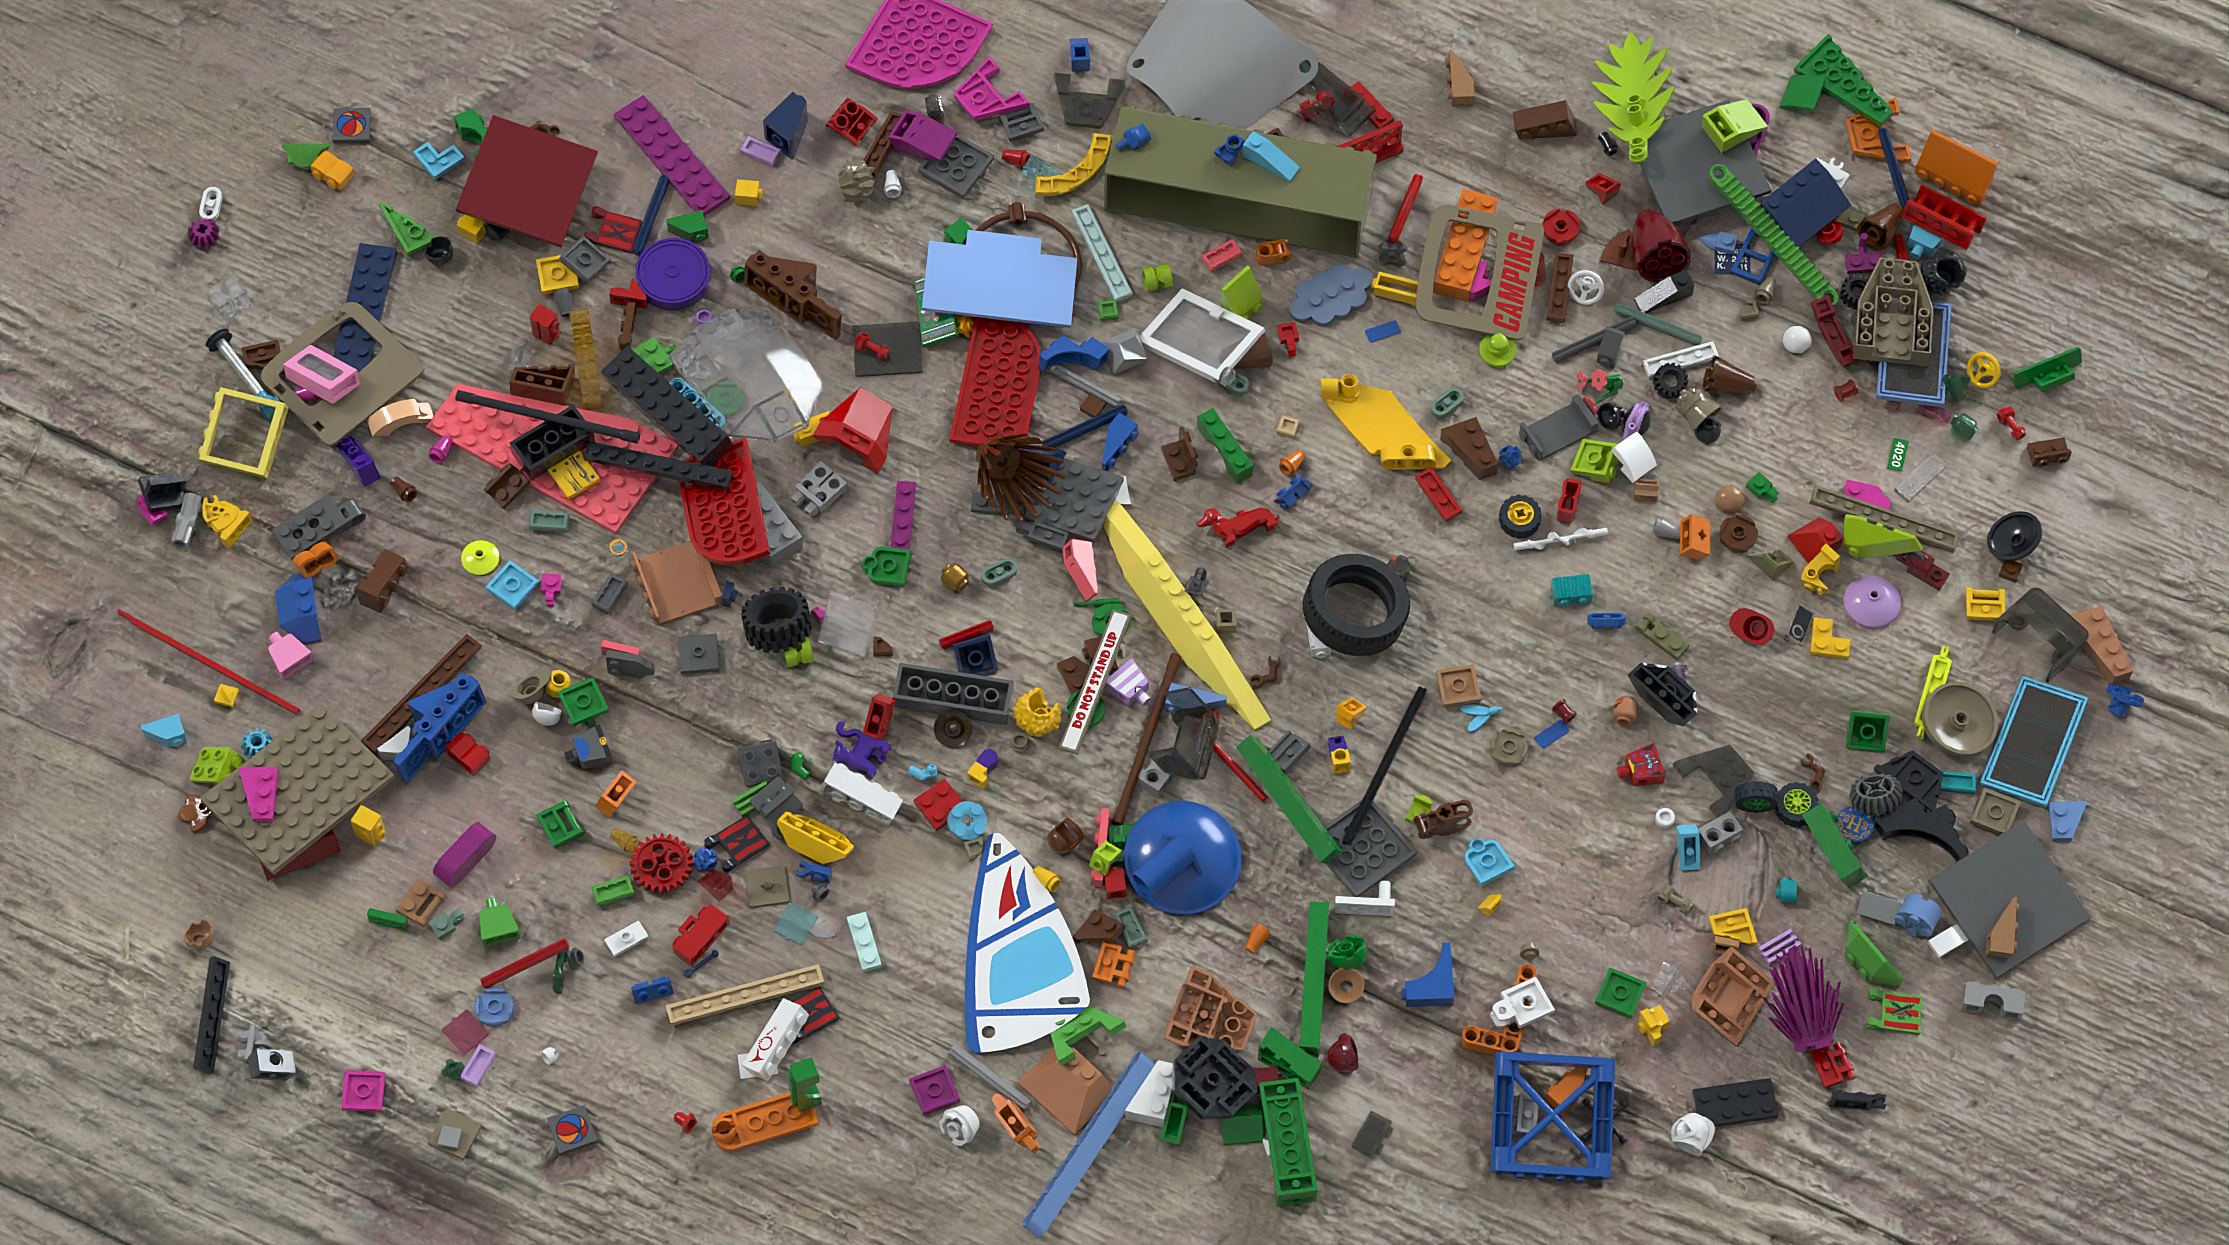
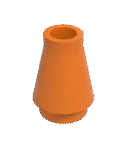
M1298 449L1296 452L1281 459L1279 464L1280 471L1287 476L1294 474L1301 462L1306 458L1305 453Z
M1256 923L1255 927L1252 926L1244 948L1250 953L1255 954L1256 950L1269 937L1270 930Z

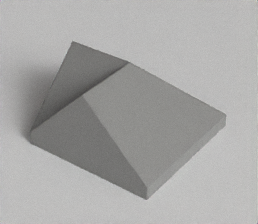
M1136 327L1102 342L1110 348L1108 360L1114 375L1148 360Z

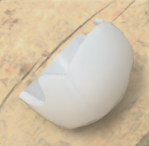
M1793 326L1786 330L1782 342L1785 349L1789 352L1802 354L1805 350L1810 349L1812 338L1807 329L1802 326Z
M537 701L532 709V716L539 724L552 726L559 722L562 711Z

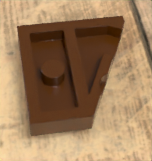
M278 340L241 348L245 366L257 370H263L281 352Z
M1075 656L1058 662L1057 668L1071 695L1078 691L1081 692L1090 667Z
M1094 910L1072 938L1076 943H1080L1081 940H1090L1091 943H1099L1101 941L1111 943L1115 942L1126 927L1122 922Z

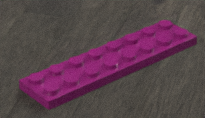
M644 95L614 113L616 121L661 174L669 177V183L694 212L702 210L705 216L730 200V195Z

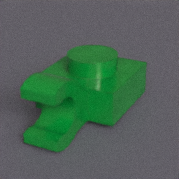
M1760 472L1746 483V488L1759 499L1764 495L1771 503L1778 500L1777 495H1779V492L1772 488L1773 483Z

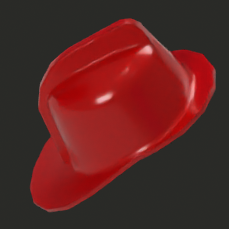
M1738 609L1730 617L1729 625L1733 634L1752 644H1766L1774 635V624L1771 619L1752 609Z

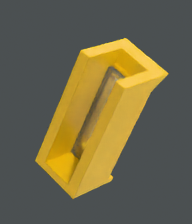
M1379 272L1377 278H1373L1371 288L1374 289V297L1380 296L1411 304L1416 308L1418 281Z

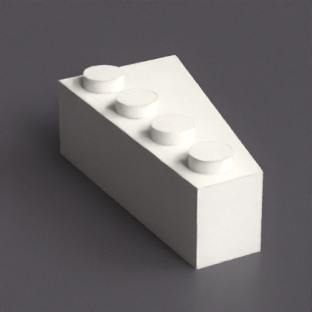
M840 763L833 764L818 791V794L822 796L825 793L833 796L832 800L838 803L840 801L847 802L850 808L856 811L863 809L866 815L888 825L893 820L903 801L898 794L882 789L883 787L880 784L871 783L862 774L853 773L848 770L847 766Z

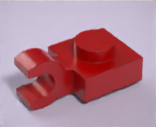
M1296 323L1277 325L1280 344L1287 345L1289 357L1296 356L1295 342H1299Z

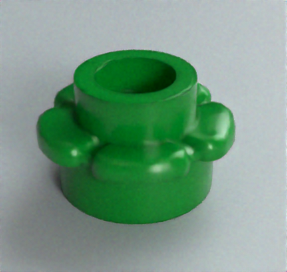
M734 267L730 273L731 280L736 283L744 282L745 267Z

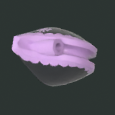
M1644 401L1637 403L1625 413L1622 419L1623 441L1636 432L1642 435L1649 429L1651 423L1649 403Z

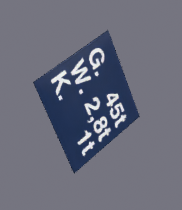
M1736 244L1733 254L1715 250V274H1732L1730 271L1743 244ZM1744 254L1738 266L1739 269L1750 273V256Z

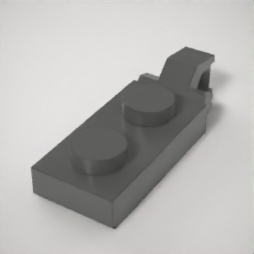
M1035 520L1034 522L1029 521L1028 524L1018 521L1016 526V532L1022 534L1027 540L1063 552L1062 547L1067 543L1070 535L1069 532Z

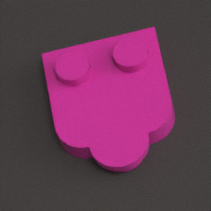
M1852 480L1846 481L1844 495L1888 510L1890 509L1889 499L1883 496V492L1878 486Z

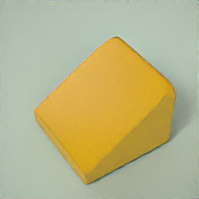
M1500 894L1489 895L1478 907V910L1487 917H1490L1501 905L1502 896Z

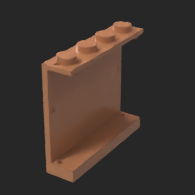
M691 541L642 557H637L635 552L632 553L633 560L630 562L633 571H637L639 574L637 576L639 587H644L643 597L645 603H650L649 613L652 620L656 619L657 625L722 604V594L709 560L698 553Z

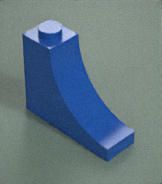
M1442 943L1441 957L1432 971L1419 979L1405 982V988H1401L1402 1000H1405L1406 1007L1453 1005L1454 986L1450 943Z

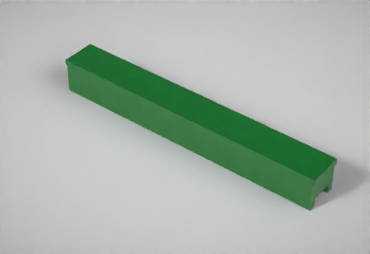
M1249 735L1236 747L1320 863L1329 865L1333 857L1342 853L1341 849L1260 739Z
M1310 901L1299 1047L1308 1054L1319 1056L1329 902Z

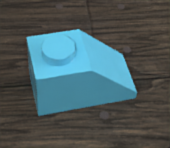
M178 714L141 726L145 738L166 747H177L187 742Z
M1696 824L1676 826L1680 870L1700 869V834Z

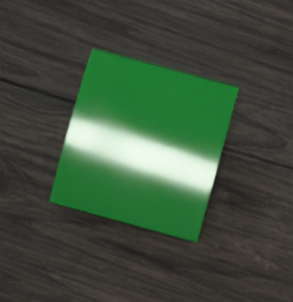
M1792 75L1779 108L1794 112L1801 109L1814 113L1826 82L1825 78Z

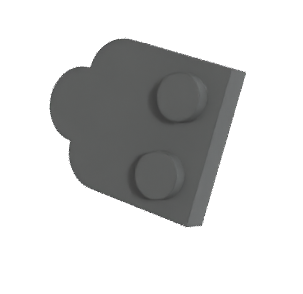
M607 650L608 673H611L613 676L620 677L624 675L643 678L645 675L649 676L655 673L654 664L646 661L640 655Z

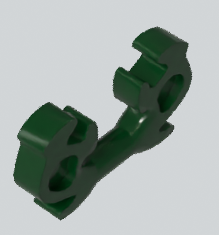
M569 949L557 954L553 974L554 993H562L563 965L567 963L566 952Z

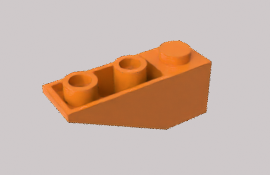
M1574 1068L1571 1072L1569 1070L1566 1071L1557 1085L1554 1083L1549 1087L1546 1101L1556 1108L1584 1083L1588 1068ZM1578 1099L1572 1105H1570L1563 1113H1561V1115L1564 1116L1567 1112H1569L1577 1104Z

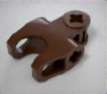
M1460 800L1443 804L1436 811L1416 816L1413 822L1419 831V838L1427 839L1434 835L1447 836L1468 828L1472 823L1470 816L1473 814V808L1470 801ZM1464 805L1469 811H1457V808ZM1461 820H1467V822L1463 825L1458 824V822H1460Z

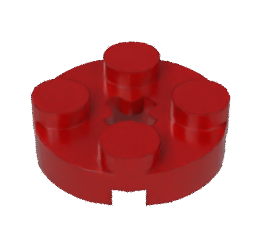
M1554 209L1546 214L1542 226L1544 227V236L1549 241L1553 242L1556 246H1562L1572 242L1579 233V220L1573 212ZM1557 224H1564V229H1558Z

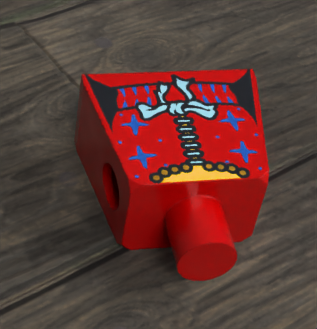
M1654 743L1627 754L1625 766L1616 768L1618 778L1630 777L1633 786L1663 784L1666 776Z

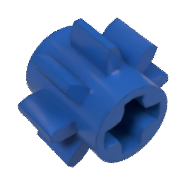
M1507 445L1499 452V462L1504 468L1506 466L1515 468L1522 460V452L1517 446L1513 448Z
M706 848L699 849L694 854L695 859L693 861L695 862V867L698 871L702 869L705 872L711 871L717 865V854L712 848L709 851Z

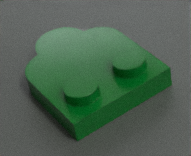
M878 547L872 552L871 556L863 559L861 567L863 572L868 574L870 581L875 584L904 587L912 552L907 549Z

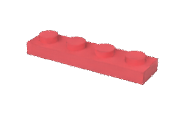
M1102 808L1101 815H1097L1096 826L1100 827V831L1095 834V844L1098 847L1104 841H1107L1110 809ZM1092 868L1091 880H1095V888H1103L1104 875Z

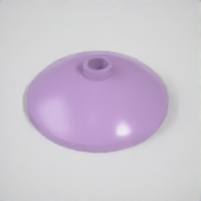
M1866 575L1855 579L1849 584L1844 594L1843 604L1847 615L1858 625L1866 628H1881L1892 623L1898 616L1901 608V597L1897 588L1887 579L1875 575Z

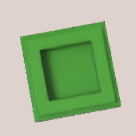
M1116 300L1098 302L1100 321L1119 319Z

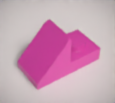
M1480 261L1470 291L1469 301L1473 302L1487 296L1489 293L1491 280H1488L1489 270H1487V262Z

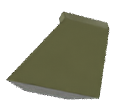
M1781 549L1775 550L1773 553L1746 555L1772 581L1794 562Z

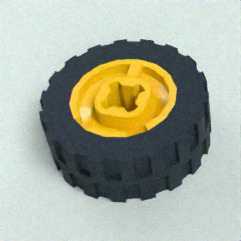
M1527 495L1511 496L1501 505L1499 513L1500 527L1506 534L1518 539L1532 536L1540 526L1541 508L1538 506L1537 501L1535 502L1533 498L1527 497Z

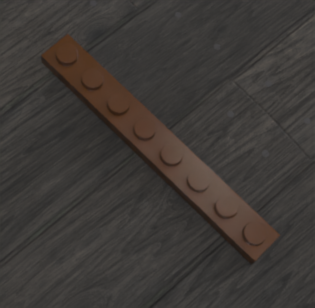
M466 634L377 723L361 742L376 755L378 753L377 748L394 737L413 718L407 703L412 699L445 686L482 648L481 644Z

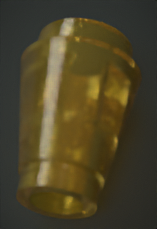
M618 828L612 830L610 838L625 853H633L634 847L639 846L637 836Z

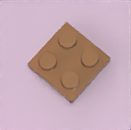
M1474 664L1436 670L1443 708L1481 702Z

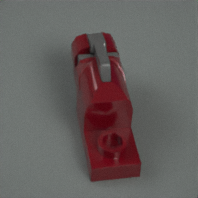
M1923 551L1893 554L1899 562L1908 566V573L1938 591L1941 590L1950 576V573L1934 564L1935 558Z

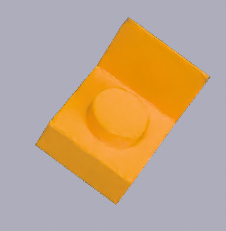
M1351 697L1337 705L1334 712L1338 715L1335 720L1346 728L1352 729L1366 711L1367 706Z

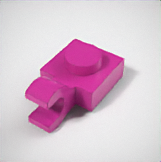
M143 494L138 496L140 501L136 502V505L141 509L140 513L151 526L167 519L168 513L166 511L149 513Z
M542 573L541 593L546 594V606H554L555 594H561L562 574Z

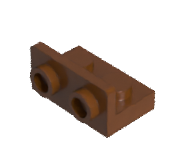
M2065 437L2027 444L2032 466L2039 465L2043 467L2051 463L2062 464L2069 461L2072 453L2071 449L2067 448Z
M509 463L500 470V473L494 479L487 483L484 491L501 508L505 509L531 482L517 467Z

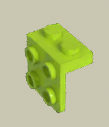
M203 747L189 779L192 782L213 783L217 785L239 768L245 759L230 747Z

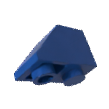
M1088 38L1069 39L1072 72L1090 71Z

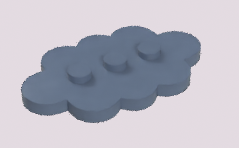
M1335 264L1330 267L1328 272H1316L1312 280H1305L1297 285V299L1290 305V315L1297 322L1312 320L1319 326L1331 324L1334 318H1346L1350 314L1351 309L1357 310L1365 305L1367 299L1365 291L1371 287L1373 276L1365 268H1356L1351 271L1344 264Z

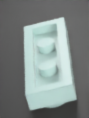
M866 912L848 916L847 922L862 972L881 968V961Z

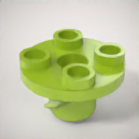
M1501 333L1485 336L1479 346L1480 358L1486 364L1498 369L1509 365L1515 359L1517 352L1514 340L1507 339Z

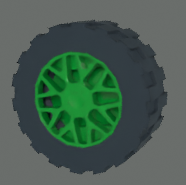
M1762 781L1740 784L1735 789V806L1741 811L1762 813L1771 811L1778 806V789L1774 784Z

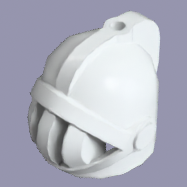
M1697 1113L1686 1114L1678 1119L1671 1128L1672 1144L1690 1154L1702 1155L1704 1149L1712 1141L1715 1132L1713 1122Z

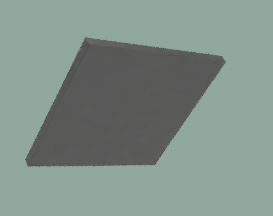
M1730 100L1664 120L1656 133L1648 139V157L1639 165L1662 215L1674 225L1732 206L1709 179V171L1716 164L1724 165L1732 175H1735L1736 179L1741 182L1742 186H1745L1752 197L1758 198L1771 193L1769 183L1748 139L1721 153L1701 127L1702 117L1705 113L1718 106L1730 104ZM1715 170L1713 172L1714 177L1718 179L1723 178L1722 171Z
M2024 820L1928 880L1995 979L2091 918ZM2014 896L2017 897L2019 913L2016 915L2018 931L2014 941H2017L2016 953L2009 959L1985 956L1987 935L2009 901Z

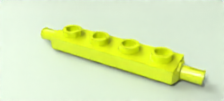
M1942 646L1940 655H1933L1913 724L1919 727L1916 738L1919 739L1921 734V740L1924 739L1926 733L1922 721L1924 703L1937 687L1946 683L1952 663V660L1947 658L1950 649L1948 646L1945 653V646Z

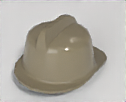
M542 666L532 671L523 680L514 685L511 690L512 697L521 699L526 706L541 700L545 693V685L551 678V669Z

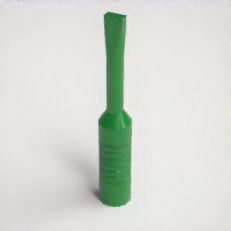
M1107 598L1090 602H1074V607L1088 605L1100 607L1110 603L1120 604V599Z

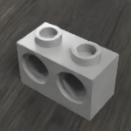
M1160 750L1158 754H1154L1151 757L1150 765L1147 769L1144 768L1138 776L1139 787L1157 798L1161 796L1180 770V761L1163 750ZM1160 764H1167L1168 766L1165 767V768H1162V767H1160L1159 765H1160ZM1150 778H1155L1157 781L1149 782L1148 780Z
M1731 811L1698 829L1700 844L1708 855L1712 853L1717 854L1726 845L1737 843L1741 839L1743 828ZM1730 828L1733 832H1727L1724 829ZM1714 837L1717 841H1710L1708 838Z

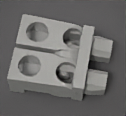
M820 461L795 486L796 492L792 495L791 502L799 507L805 501L808 505L804 508V512L812 518L817 513L822 515L840 495L847 493L848 485L846 481L836 473L833 474V471Z

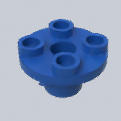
M2109 683L2106 688V692L2113 696L2110 705H2108V711L2116 717H2125V715H2128L2130 705L2140 708L2145 700L2139 695H2132V690L2125 686L2120 688L2113 683Z

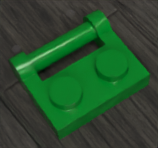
M567 800L536 814L554 849L585 835L583 827L579 826L571 812L570 804ZM559 812L564 813L573 829L572 831H567L558 815Z

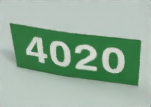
M1898 438L1893 439L1888 469L1902 471L1909 441Z

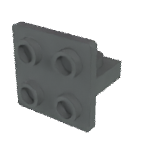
M779 776L749 800L772 829L777 820L786 811L794 814L803 806L794 795L796 791L792 785L788 787Z

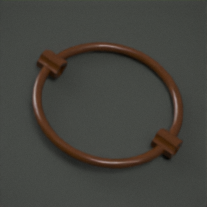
M1014 202L1008 205V212L986 220L975 230L984 232L992 225L1008 219L1011 225L1021 226L1026 223V218L1038 220L1052 226L1065 237L1072 248L1074 258H1077L1076 289L1082 273L1081 252L1072 234L1056 220L1040 213L1025 211L1024 204Z

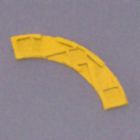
M1093 133L1087 155L1082 162L1069 172L1050 177L1037 176L1035 179V196L1061 195L1087 183L1104 163L1109 151L1111 135Z

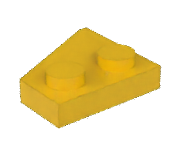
M1747 908L1709 916L1708 920L1714 937L1719 936L1739 940V943L1757 945V939Z

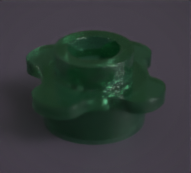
M448 1059L445 1069L442 1070V1075L452 1080L459 1079L462 1069L465 1067L464 1063Z

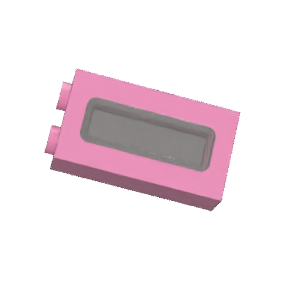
M309 345L283 364L286 379L332 404L360 385L357 369L312 345Z

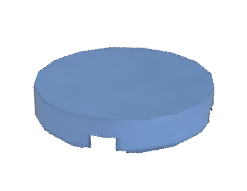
M500 988L486 989L476 998L474 1005L479 1021L491 1027L502 1026L507 1023L513 1016L515 1009L511 995Z

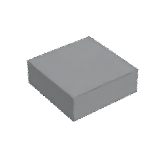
M442 1125L437 1143L438 1146L458 1150L463 1132L462 1129Z

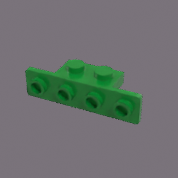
M2075 347L2014 372V387L2019 389L2033 383L2041 392H2044L2075 379V373L2070 367L2082 363L2081 348Z

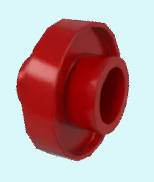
M1832 221L1816 234V238L1822 245H1834L1842 239L1843 229L1840 223Z

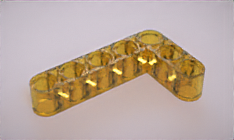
M588 308L569 310L584 410L603 408Z

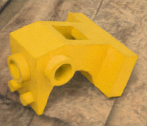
M1825 544L1821 548V552L1804 568L1801 577L1803 588L1811 592L1814 590L1818 591L1817 594L1820 596L1822 594L1827 595L1828 587L1820 581L1819 576L1825 570H1832L1836 573L1840 569V556Z

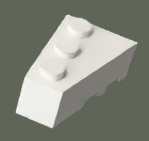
M1157 1061L1126 1108L1125 1119L1163 1128L1172 1092L1173 1063Z

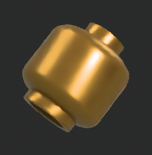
M958 563L953 565L947 564L941 571L943 573L941 581L951 591L960 592L969 583V574Z

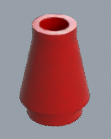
M1004 149L1002 160L1008 161L1020 168L1029 165L1031 156L1026 150Z

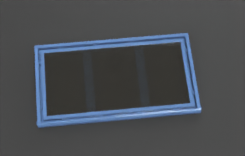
M1931 302L1933 306L1931 355L1928 367L1879 361L1877 399L1944 407L1951 304Z

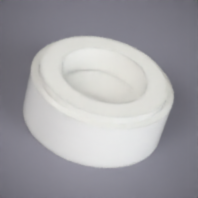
M1668 808L1658 810L1655 816L1657 826L1663 829L1670 828L1675 821L1673 811Z

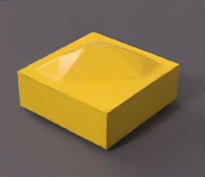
M220 684L214 703L233 708L239 694V688Z

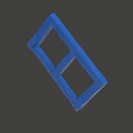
M1751 228L1730 273L1761 285L1775 253L1771 250L1767 257L1747 249L1753 235L1759 237ZM1744 254L1765 262L1759 276L1738 268Z

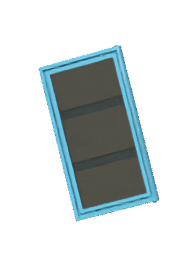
M2022 676L1981 778L1980 785L2046 808L2085 710L2088 697Z

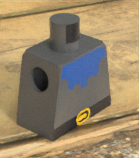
M600 724L572 739L574 749L564 752L567 763L579 760L582 769L613 764L612 755Z

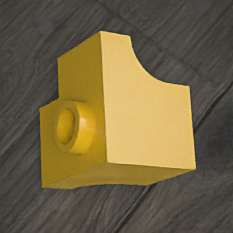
M1658 1005L1652 1009L1646 1008L1640 1011L1637 1026L1642 1034L1645 1033L1654 1047L1660 1043L1661 1032L1669 1027L1670 1020L1662 1007Z

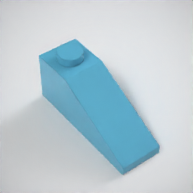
M1254 131L1243 144V157L1288 182H1291L1300 169L1293 160L1271 141Z

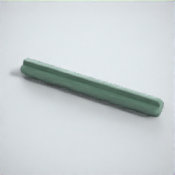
M1617 303L1614 312L1627 318L1633 317L1639 323L1695 345H1700L1702 341V335L1622 303Z

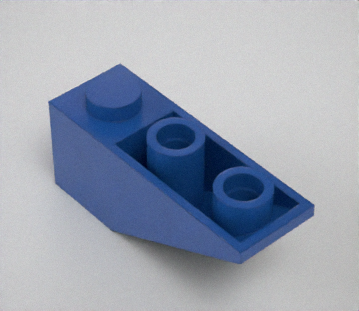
M1120 412L1108 426L1102 462V470L1104 471L1114 467L1118 456H1122L1126 452L1127 445L1130 442H1134L1139 434L1138 424Z

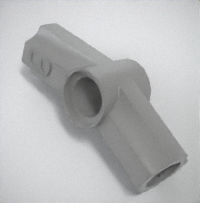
M185 493L181 512L178 513L176 518V529L171 544L179 550L188 548L192 534L198 528V512L202 497L194 493Z

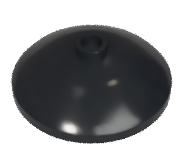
M2024 511L2009 513L1997 520L1991 527L1987 536V546L1992 555L1999 560H2020L2031 554L2039 545L2043 534L2042 525L2037 517L2031 513Z

